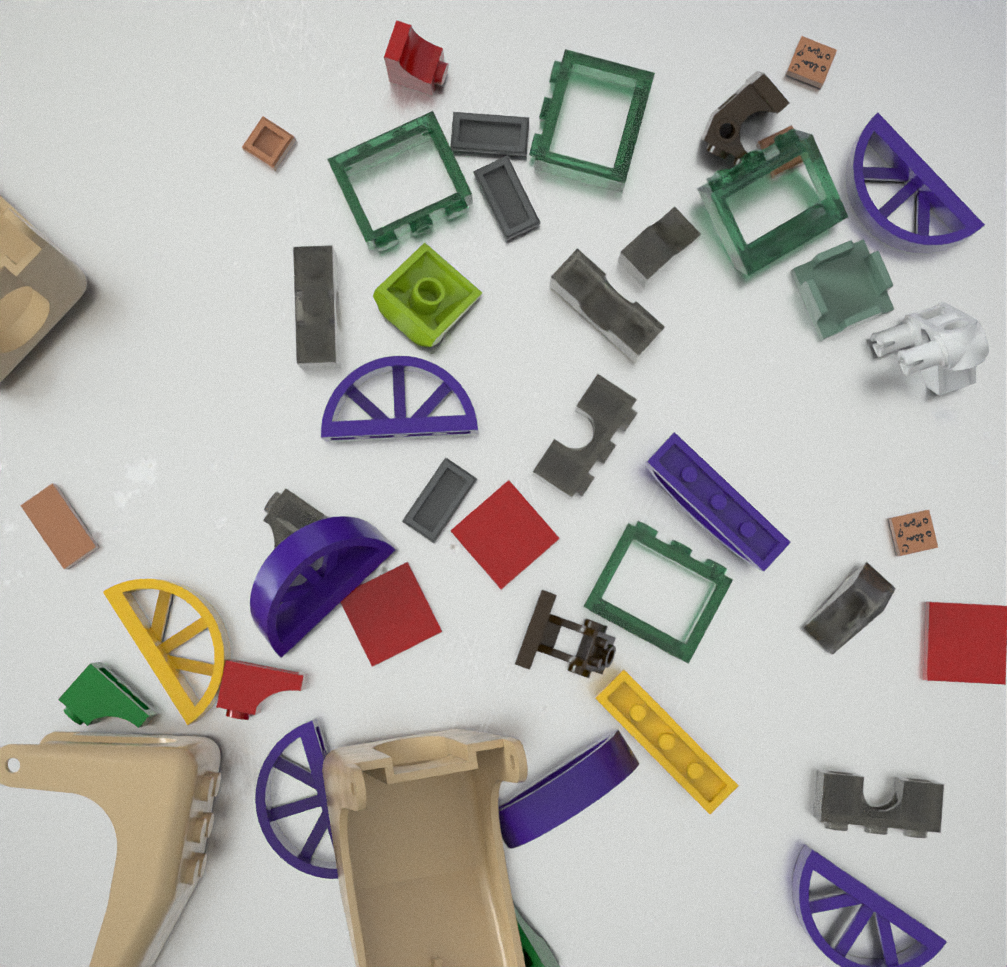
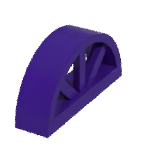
M877 112L855 140L846 165L847 195L852 209L862 225L881 242L893 248L911 253H935L953 248L966 241L985 226L972 210ZM867 144L891 168L863 167ZM865 180L905 182L906 185L878 210L869 196ZM913 193L917 195L916 233L904 230L887 219ZM930 209L952 233L929 236Z
M389 356L375 359L348 374L330 396L321 424V438L324 441L479 434L474 407L461 384L440 366L411 356ZM404 371L421 373L441 383L410 418L406 417ZM392 372L394 418H389L357 388L375 376ZM450 392L454 394L465 415L428 417ZM348 398L353 400L372 418L370 420L337 421L339 413Z
M675 432L646 461V466L653 477L687 513L722 544L758 570L764 572L791 543Z
M349 516L330 517L304 526L287 537L271 552L255 577L250 594V612L255 626L275 653L282 658L396 549L375 526L359 518ZM323 557L322 566L317 571L310 566V564ZM299 574L307 579L301 585L290 586Z
M315 718L290 731L269 752L257 779L255 792L256 813L267 842L286 863L301 872L315 877L338 879L336 862L322 861L312 857L326 829H328L333 845L322 772L323 761L328 753L318 720ZM300 737L310 771L282 757L289 746ZM277 768L314 788L317 791V795L272 808L271 786L275 769ZM321 806L322 813L302 851H300L286 838L276 820Z
M617 729L498 806L501 836L508 849L524 845L566 822L602 798L634 772L639 766V761L620 731Z
M806 844L804 845L793 873L792 895L794 907L806 934L835 964L840 967H921L933 959L947 943L945 939ZM813 870L846 893L809 900V887ZM862 904L835 947L826 942L817 929L812 914ZM873 913H875L884 958L866 959L848 955V951ZM890 923L910 935L917 942L897 954Z

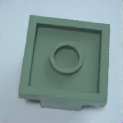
M864 239L855 243L850 240L815 255L811 261L797 266L790 271L820 341L895 310L888 295V290L893 287V282L879 251L870 254Z

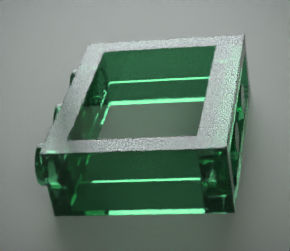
M565 49L562 62L555 60L549 80V83L555 84L552 98L544 97L539 116L540 120L545 121L542 135L535 133L532 140L529 156L535 157L534 170L623 193L655 73ZM572 72L635 88L613 168L550 152Z
M433 111L327 159L369 251L375 248L378 251L389 249L399 242V237L409 232H412L413 235L421 234L434 226L433 221L446 215L448 219L456 218L469 210L468 205L473 204L472 192ZM431 140L455 193L373 231L350 183L349 177Z
M790 129L784 134H779L774 138V144L764 150L755 149L746 153L740 158V164L729 170L721 169L714 172L713 176L706 179V184L697 188L735 269L748 276L848 218V214L813 134L796 129ZM800 155L820 202L746 244L726 202V198Z
M637 521L636 525L633 526L628 523L620 534L582 607L689 664L733 579L725 575L728 569L708 558H706L703 564L692 558L690 555L693 550L684 544L672 539L668 545L655 538L658 531L647 524ZM632 540L714 584L684 643L602 599Z

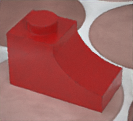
M396 20L384 55L389 82L433 96L436 85H443L449 63L444 62L443 48L423 39L414 31L412 25Z
M236 659L226 660L216 707L227 709L225 715L227 717L249 720L250 714L256 715L261 713L265 701L274 694L282 691L305 690L309 674Z

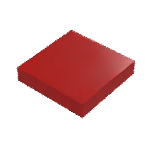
M510 480L504 483L450 530L501 590L560 539Z
M409 562L356 587L340 602L372 667L443 632Z
M926 602L923 680L1006 685L1007 606Z

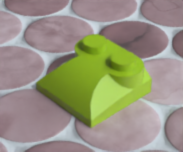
M424 242L375 289L373 298L381 314L409 339L419 346L432 347L441 341L444 334L478 300L482 292Z

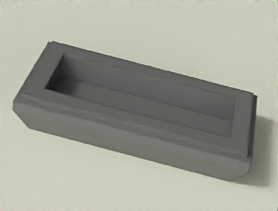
M453 112L450 150L527 156L530 117Z
M508 155L473 171L506 240L541 224Z
M445 457L402 522L435 543L477 481V478Z

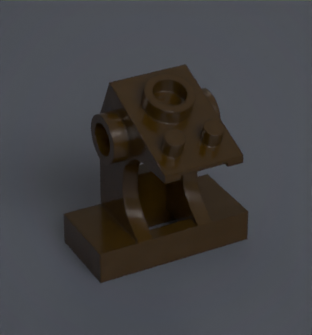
M760 71L752 74L742 87L711 113L701 137L703 141L709 143L706 148L708 152L724 160H727L729 154L735 156L732 163L742 169L746 162L753 166L757 164L744 149L740 141L742 123L755 112L768 111L778 114L790 104L767 75ZM725 123H730V132L727 135H720V127Z
M541 590L515 665L530 670L538 651L569 662L567 670L586 678H590L591 672L603 675L604 669L608 668L613 662L616 647L613 645L616 637L605 634L608 626L587 618L584 624L580 625L550 614L557 595ZM561 626L583 634L576 656L554 648Z

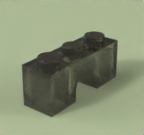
M332 245L293 247L297 365L302 370L341 369L340 330L338 329L336 317V293H338L337 254Z
M577 248L551 276L550 287L636 363L660 337L665 326L637 301L632 303L619 294L607 281V274Z
M597 374L575 408L577 413L590 422L593 429L592 440L584 447L569 448L554 439L533 470L532 475L570 500L575 493L583 496L595 478L589 473L597 460L604 464L615 448L616 444L610 440L617 429L620 428L625 432L638 412L632 409L637 399Z
M817 769L813 817L820 822H824V828L848 831V824L864 826V832L882 835L888 834V828L903 829L904 836L914 838H927L928 832L941 833L944 784L935 780L895 777L894 791L889 801L880 806H870L863 794V776L852 772Z

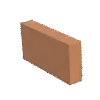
M50 484L20 505L63 569L68 570L99 548L56 484Z

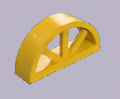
M135 579L119 583L104 590L103 593L186 724L190 725L197 722L217 702L225 662L231 659L228 633L218 612L198 592L185 585L168 580ZM147 589L159 590L152 625L131 593ZM174 594L189 603L200 614L201 618L162 642L171 597ZM205 629H209L214 646V664L170 655V652ZM181 670L212 676L208 688L200 700Z
M624 669L595 697L710 815L739 786Z

